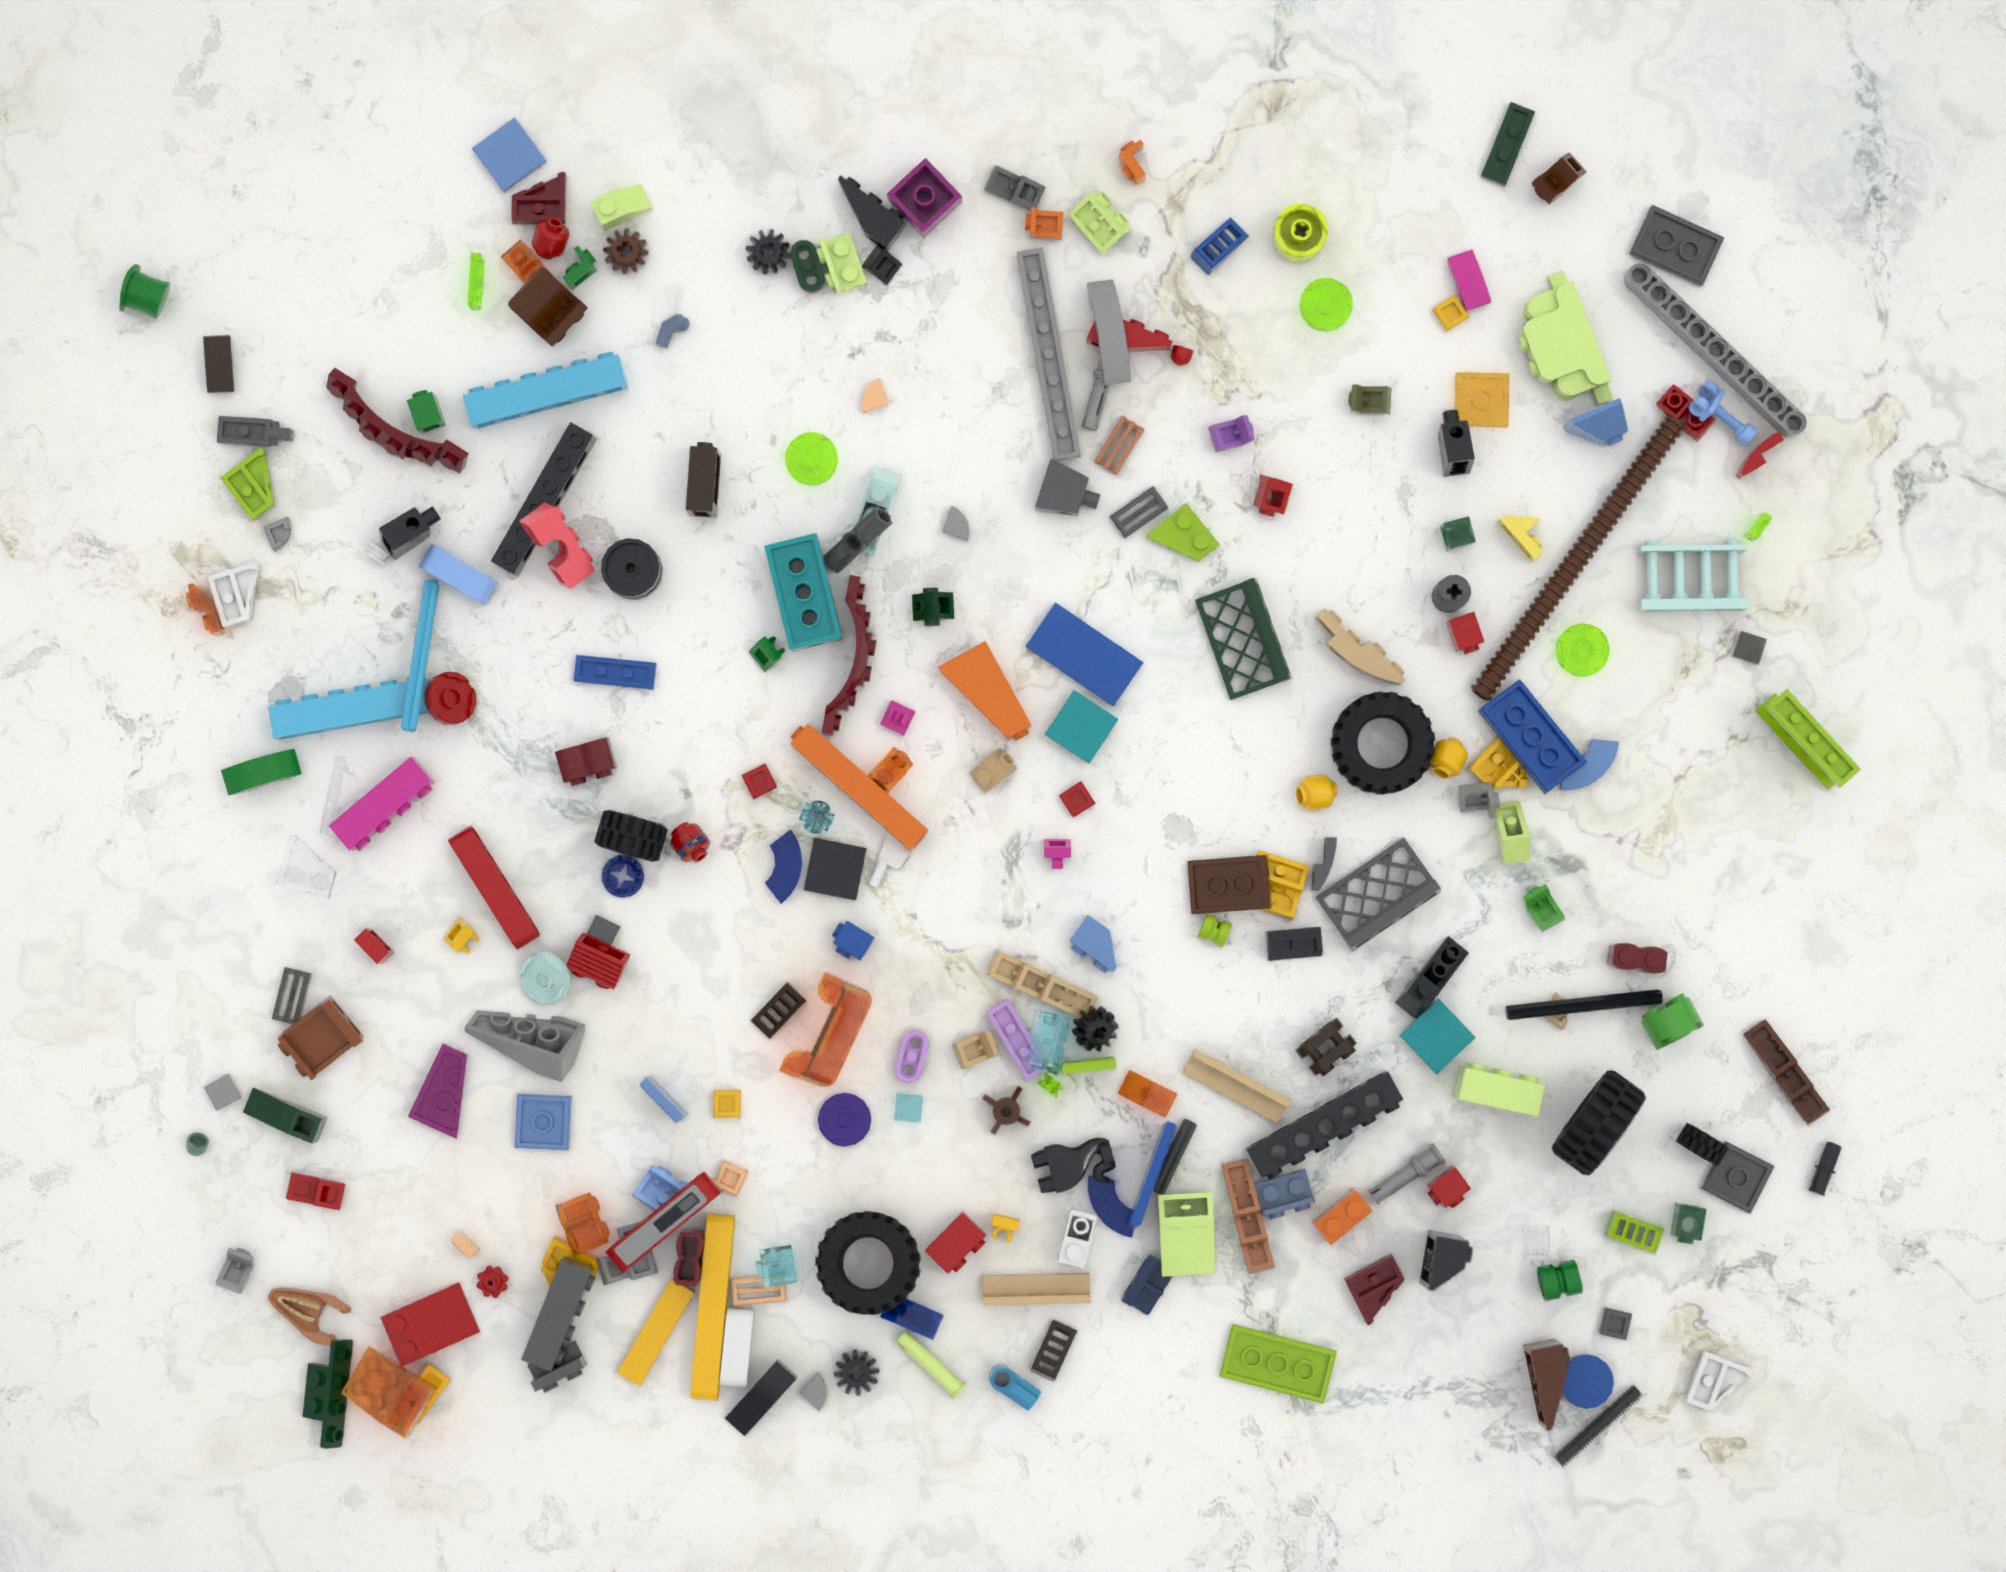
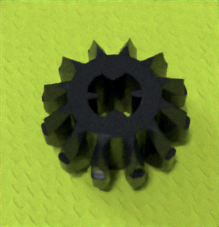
M773 229L769 230L766 237L763 230H760L759 240L754 236L750 237V241L755 246H746V251L752 253L747 256V261L755 262L753 264V270L755 271L763 266V275H767L768 269L771 267L773 273L777 274L778 269L776 265L779 264L782 268L787 266L782 258H791V254L784 251L790 247L789 242H782L784 239L782 233L774 238ZM772 248L774 255H766L764 257L763 249L769 250Z
M1089 1006L1088 1013L1080 1010L1082 1017L1080 1019H1073V1023L1077 1026L1072 1029V1033L1076 1036V1042L1080 1046L1084 1045L1087 1051L1095 1048L1096 1051L1101 1052L1103 1044L1110 1047L1109 1039L1117 1038L1114 1030L1119 1028L1118 1024L1114 1021L1115 1016L1111 1012H1107L1102 1006H1099L1097 1010L1094 1006Z
M853 1349L852 1359L845 1352L842 1354V1357L846 1363L836 1361L835 1365L843 1370L835 1371L834 1377H843L837 1383L838 1387H842L846 1383L848 1384L845 1390L846 1394H849L852 1387H855L856 1396H860L861 1386H863L866 1392L871 1391L867 1381L877 1384L878 1379L871 1376V1374H878L880 1369L876 1367L870 1368V1366L875 1364L876 1359L871 1358L867 1362L865 1360L868 1356L867 1351H864L862 1357L859 1358L857 1349ZM854 1366H859V1370L863 1369L864 1371L859 1379H855L854 1374L851 1376L849 1373L853 1371Z

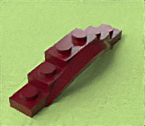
M335 367L329 373L326 389L335 397L344 400L342 410L349 417L357 421L359 432L366 439L375 441L389 454L396 455L403 460L405 457L416 459L431 467L439 460L444 467L454 470L459 474L466 467L468 452L447 439L444 443L423 440L398 430L377 416L360 398L355 390L357 381Z
M849 576L845 598L856 629L855 658L849 677L842 690L826 706L821 732L824 735L833 736L834 730L839 731L842 715H837L838 710L848 712L849 706L854 707L857 691H854L857 686L864 688V682H870L872 666H868L869 655L874 656L877 640H872L873 634L867 632L866 629L869 627L871 612H867L866 605L857 603L858 599L863 600L865 584L861 583V577Z

